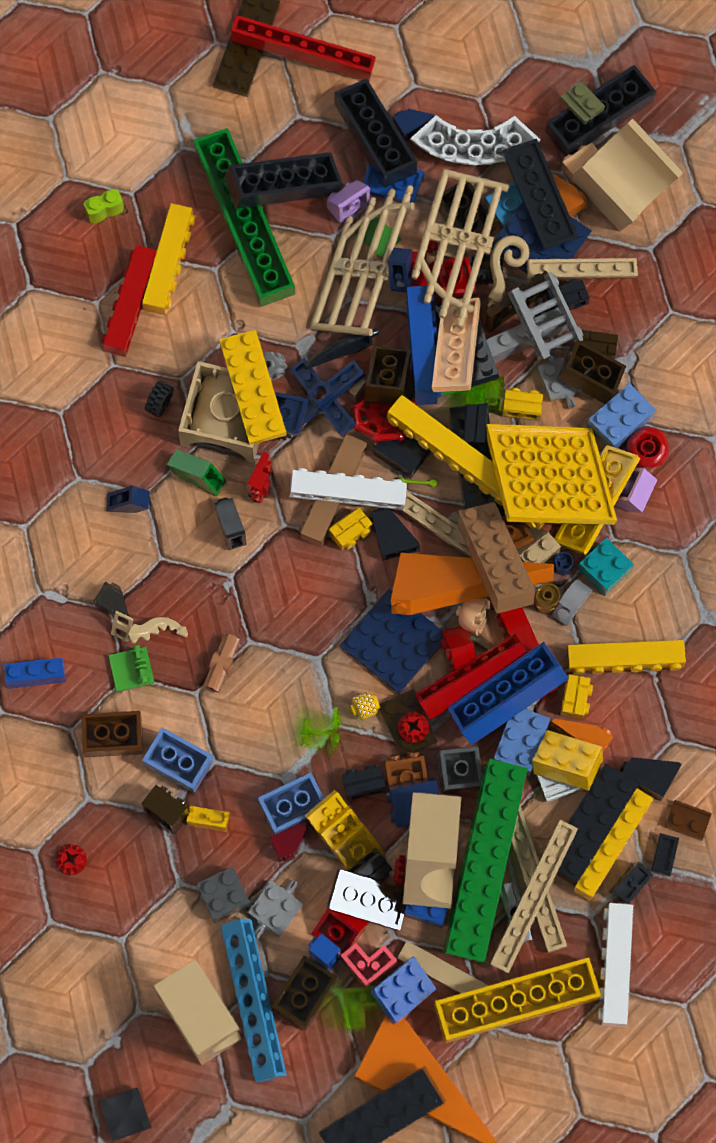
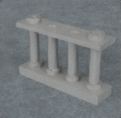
M552 272L544 275L546 281L525 291H520L519 288L508 292L539 361L549 357L551 349L573 339L574 342L576 340L583 341V332L576 325L558 287L559 281ZM547 288L550 289L554 298L533 308L527 307L525 303L526 298ZM555 305L558 306L562 314L561 316L542 325L535 324L533 320L534 315ZM563 322L566 323L570 331L569 333L548 343L543 341L541 337L542 332Z

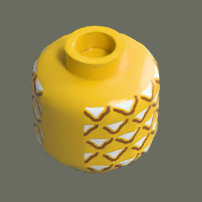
M364 692L352 698V705H349L353 716L364 720L375 716L380 705L375 694L372 695L370 692Z

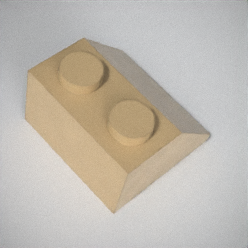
M529 528L534 542L517 549L522 562L548 563L560 552L561 546L546 530L542 528L540 530Z

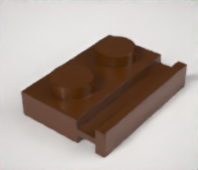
M674 800L665 828L702 841L712 813Z

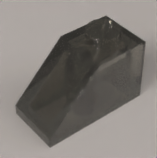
M105 582L94 599L95 607L112 616L115 615L116 611L129 616L121 587L113 582L111 584ZM118 616V619L129 624L127 619Z

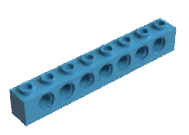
M238 919L221 925L222 937L227 950L226 956L231 968L235 996L239 1004V1014L243 1022L244 1036L247 1040L248 1054L251 1058L255 1081L269 1082L287 1076L252 920Z

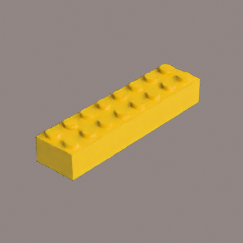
M585 958L437 1000L434 1003V1008L446 1044L599 1000L601 994L590 959Z

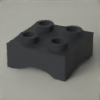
M139 1088L99 1101L113 1142L151 1128Z

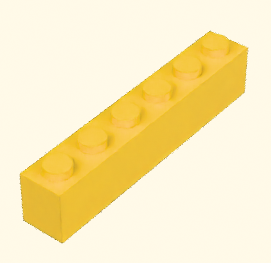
M170 204L142 303L143 310L165 315L166 310L171 307L172 298L170 296L176 290L177 282H175V279L181 272V265L179 264L181 259L185 258L186 248L184 247L185 243H189L190 226H194L195 215H193V209L190 207Z
M684 640L568 645L567 647L568 673L573 672L574 675H581L585 672L601 674L604 671L621 673L623 670L641 672L643 669H650V671L656 672L661 671L662 668H670L671 671H677L684 668L686 663Z
M639 789L635 790L577 883L574 892L591 902L654 798Z

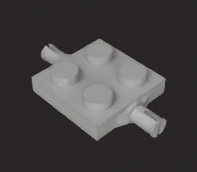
M551 349L549 352L550 356L548 357L549 362L537 366V372L550 402L565 399L568 408H574L576 404L573 396L581 393V391L557 379L565 358L556 359L554 351Z
M291 879L286 888L270 881L248 911V914L256 919L259 924L254 930L258 939L265 929L272 931L280 937L302 907L303 903L292 894L298 885L295 880Z

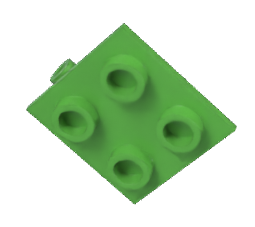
M140 645L133 647V650L109 655L116 692L154 684L147 647L141 648Z

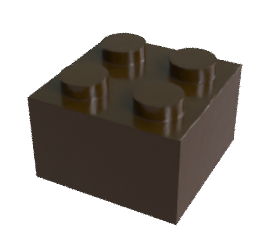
M155 785L141 803L143 810L161 825L176 834L187 820V816H189L187 803L179 797L177 799L170 795L171 791L166 787L161 786L160 788Z

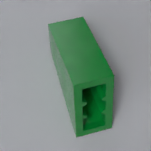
M177 449L167 464L175 475L216 497L226 483V480L212 462Z

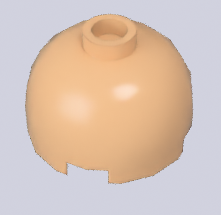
M478 598L464 602L463 605L459 604L456 615L459 616L458 622L460 627L466 629L469 634L478 636V633L481 634L488 619L486 618V608L490 609V600Z

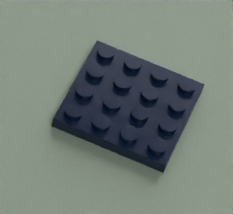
M522 201L493 241L491 250L502 238L514 235L519 236L527 243L529 247L528 259H573L592 230L570 216L579 236L578 239L543 251ZM513 245L507 246L501 253V257L504 258L505 252L510 249L514 259H519L521 256L520 249ZM526 261V263L523 264L522 266L517 267V268H519L520 270H522L523 272H525L526 274H527V261Z
M389 588L343 640L340 647L396 693L400 694L441 647L440 640L443 639L442 630L421 613L413 615L391 614L393 590Z

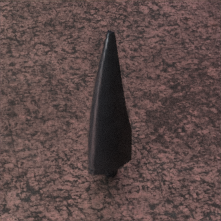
M377 328L372 329V336L345 333L320 351L305 366V369L307 370L326 362L358 353L372 346V338L379 335Z

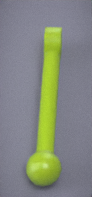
M403 477L398 478L402 483L430 485L432 488L437 486V481L434 479L431 481L408 480Z

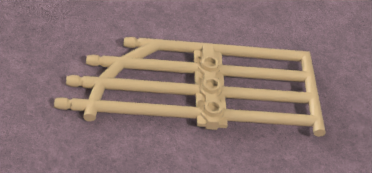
M443 169L414 264V270L412 271V279H417L420 274L419 271L422 270L428 282L424 303H430L435 291L443 299L439 317L445 318L451 304L460 309L456 326L461 328L467 312L473 314L474 306L469 305L483 255L484 253L490 254L494 237L489 236L501 192H508L509 185ZM452 178L459 181L446 225L435 223L447 179ZM468 182L477 185L463 230L453 227L465 184ZM485 186L495 190L482 234L471 232ZM429 240L440 242L432 273L424 259ZM449 244L457 246L458 250L445 291L437 283L447 245ZM465 250L477 251L463 300L460 301L452 297Z
M407 186L401 203L392 204L395 190L390 189L383 207L374 210L373 207H375L376 199L371 197L362 218L352 225L353 217H347L309 328L310 330L372 336L373 330L368 328L383 280L389 281L388 259L395 247L406 211L414 209V203L410 202L413 186ZM398 211L382 262L373 261L389 212ZM380 216L366 260L357 259L370 220ZM359 230L350 258H341L347 239ZM335 275L343 276L328 324L319 323ZM351 277H358L359 281L344 326L335 325ZM367 278L376 279L361 326L352 327Z

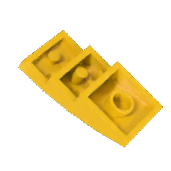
M335 790L304 815L347 870L373 849H376L382 855L384 854V851L366 826L360 822L352 809L347 806Z

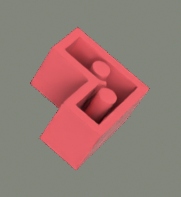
M357 943L341 955V961L366 990L397 964V959L385 945L371 957H368Z

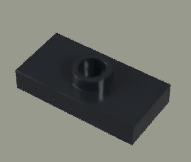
M659 834L651 869L652 873L671 876L679 842L678 837Z

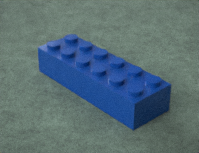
M427 286L407 287L406 295L414 401L417 405L437 404L438 397H441V392H433L432 390L437 348V328L435 327L436 318L435 309L433 308L434 294L429 304L424 303Z
M542 642L447 708L461 733L473 745L569 678L546 643Z

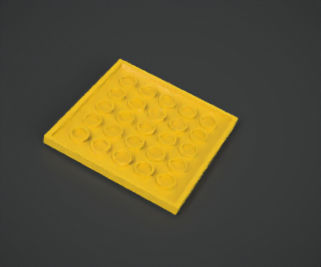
M486 425V437L507 522L615 525L617 518L592 428Z

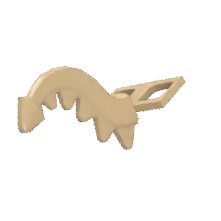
M118 611L115 612L111 635L126 642L130 639L132 643H136L140 637L148 641L150 633L157 635L159 634L158 628L165 631L167 626H169L170 631L176 629V634L188 636L186 626H181L172 619L158 617L147 621L143 625L133 624V618ZM118 616L127 619L129 624L126 625L120 622ZM116 628L126 632V637L117 634Z

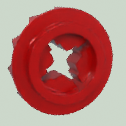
M415 711L406 713L400 718L398 732L408 742H420L429 732L428 720L423 714ZM418 721L417 728L419 730L414 729L409 733L410 725L408 723L414 724Z
M70 843L69 845L62 846L57 852L56 866L65 875H77L85 868L87 855L79 845ZM67 853L72 857L76 856L74 859L76 866L70 862L65 863L68 860Z
M399 854V858H396L393 882H396V886H402L404 882L406 857Z

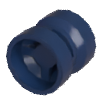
M561 552L556 555L554 571L558 575L564 576L571 572L574 563L572 555L567 552Z

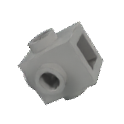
M266 352L263 355L269 376L273 382L285 373L284 370L288 366L285 363V358L279 352Z

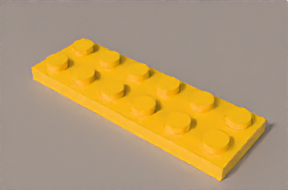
M256 330L219 339L249 445L286 436L285 426Z
M606 445L600 455L614 507L640 458L638 455ZM562 523L554 539L561 547L587 556L604 524Z

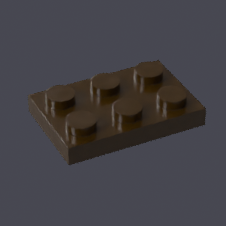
M414 689L379 704V710L401 757L408 756V752L420 751L438 742L430 724L427 736L420 742H408L398 732L400 718L406 713L415 711L423 714L427 719ZM418 721L414 724L408 723L410 725L409 733L414 729L419 730L417 728Z

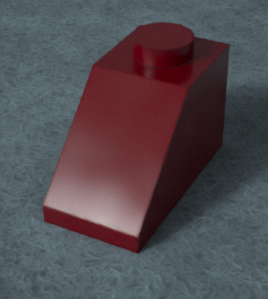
M306 821L270 837V842L279 862L284 861L286 863L295 859V855L298 854L308 829Z

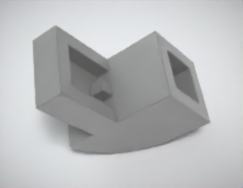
M577 579L562 596L552 616L568 626L593 590Z

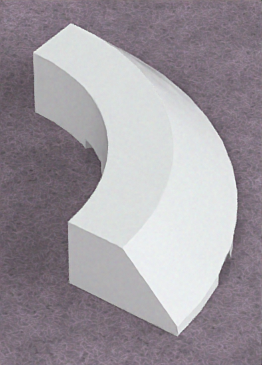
M436 115L410 138L413 143L429 154L450 162L467 165H486L505 161L502 154L504 149L536 138L538 142L540 141L515 116L491 130L465 131L457 129L456 126L445 122Z

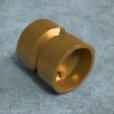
M544 583L537 588L534 598V606L537 611L542 614H551L555 611L561 597L558 587L551 583Z

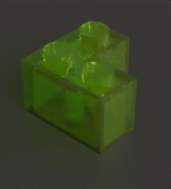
M504 377L471 387V390L465 391V406L487 403L489 411H502L504 403Z
M375 986L342 989L346 1032L366 1031L364 1010L382 1009L370 992Z

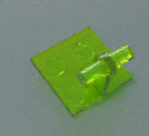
M338 707L333 709L331 729L310 730L311 719L308 718L307 721V718H303V728L300 730L302 735L301 746H309L310 735L330 737L329 754H333L334 749L338 748L340 733H336L341 722V714H338Z

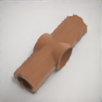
M224 634L218 651L212 657L210 670L203 685L208 691L219 693L226 674L228 675L232 668L233 657L240 642V639L234 635Z

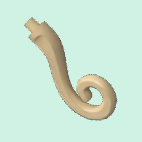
M506 236L499 240L492 249L490 268L493 288L487 297L489 302L487 308L492 304H498L505 296V281L500 266V256L507 246L513 245L521 251L519 259L512 257V250L508 249L505 252L504 260L511 267H520L528 260L529 247L519 236Z

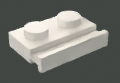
M537 775L547 803L583 790Z

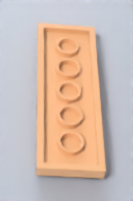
M471 298L469 305L474 306L473 314L467 312L461 328L456 326L460 309L451 304L445 318H440L432 381L433 392L471 390L480 312L479 298Z

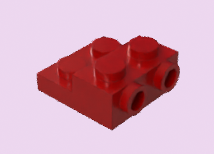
M266 452L262 453L247 483L248 497L258 504L263 502L264 498H268L272 489L269 477L273 468H271L270 454Z

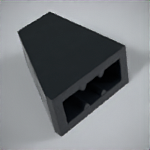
M404 437V440L400 442L398 440L378 441V443L373 444L376 457L411 479L431 452L429 449L422 448L416 439Z
M225 497L219 499L214 503L215 511L228 550L247 545L245 530L233 498L228 499Z
M378 508L371 513V521L382 561L400 557L401 553L412 554L420 551L419 542L390 508Z
M631 757L629 762L624 761L619 771L639 784L638 789L662 801L682 764L673 761Z

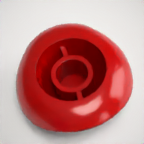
M650 426L642 427L629 437L626 443V452L638 455L640 458L638 465L642 467H658L668 458L669 443L661 430Z

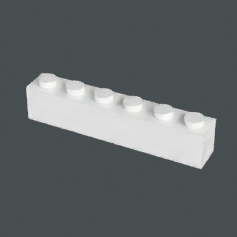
M303 468L293 470L291 474L289 497L397 510H403L405 506L407 483H402L398 479H392L391 481H385L380 477L367 479L362 475H353V477L345 476L344 473H334L333 475L326 474L327 472L321 470L307 472L308 470Z
M609 903L608 908H604L603 920H607V928H603L602 940H606V946L602 948L601 960H605L604 968H601L600 980H604L603 988L600 987L601 997L599 1000H603L602 1008L599 1007L598 1020H602L601 1025L626 1027L628 1020L633 905Z

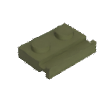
M581 81L560 97V100L584 125L605 108L603 103Z

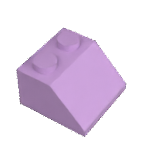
M358 180L353 183L349 182L338 193L334 192L328 197L327 208L337 221L342 223L348 216L354 215L368 205L370 188Z
M635 467L615 506L630 512L642 513L657 479L645 468Z

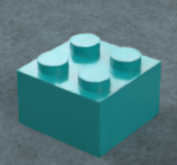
M605 538L579 563L578 571L606 596L632 571L634 564Z

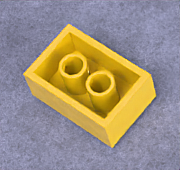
M547 730L532 760L534 774L589 791L603 761L602 746Z

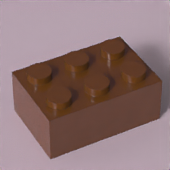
M140 711L81 714L82 746L85 758L143 754L142 715Z

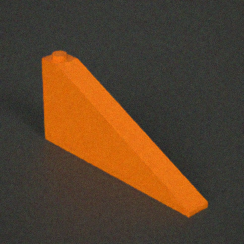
M401 553L391 596V614L413 615L467 602L472 599L488 597L489 595L472 558ZM523 562L533 586L554 580V564Z
M386 1015L355 1074V1079L383 1092L425 1066L446 1100L444 1104L429 1112L426 1116L478 1143H498L409 1023L402 1018L397 1023L392 1024Z

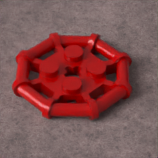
M365 397L357 404L352 405L351 411L356 424L354 427L355 431H360L373 439L375 443H378V441L398 440L400 442L404 440L406 435L403 430H398V426L394 427L389 423L388 419L383 417L387 416L389 409L393 405L370 402L369 408L365 409L363 407L369 403L365 401ZM361 416H365L366 421H361Z

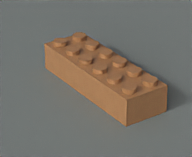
M493 502L460 510L458 512L459 530L496 613L534 604V586L496 503Z

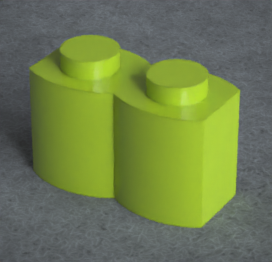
M118 189L106 191L101 196L91 197L84 202L85 212L90 223H99L106 219L107 216H116L124 211L123 200Z

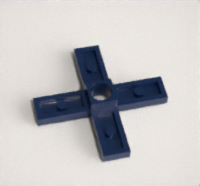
M303 358L290 368L291 372L309 394L306 397L309 400L303 425L322 411L342 437L354 428L356 424L338 402L337 398L366 375L353 360L324 383L313 368L305 369L308 362ZM326 391V395L318 400V395Z

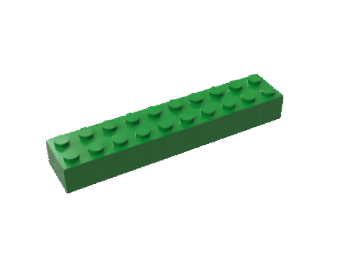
M225 128L193 140L197 157L260 307L295 295L294 282L261 205L238 209L234 207L224 176L230 165L243 164L229 129Z
M494 759L485 761L442 954L477 963H485L528 768Z

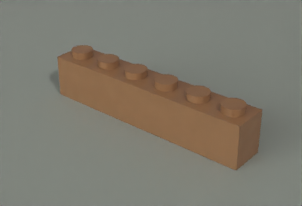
M346 434L344 440L340 439L337 446L339 451L336 456H332L329 464L331 468L326 474L344 473L345 476L350 477L356 474L367 450V442ZM316 500L314 505H310L306 514L308 518L306 522L303 521L299 528L301 539L322 548L328 535V528L332 526L342 503Z

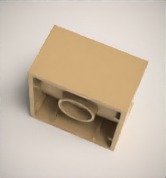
M631 119L570 179L619 231H622L659 194L679 178L683 172L647 133Z
M197 361L178 430L181 446L188 448L192 443H212L232 449L241 454L247 462L254 463L259 443L249 445L228 369Z
M413 793L403 904L451 908L453 875L457 859L461 797Z
M196 959L154 985L160 1001L201 1066L242 1040L237 1032L239 1027Z

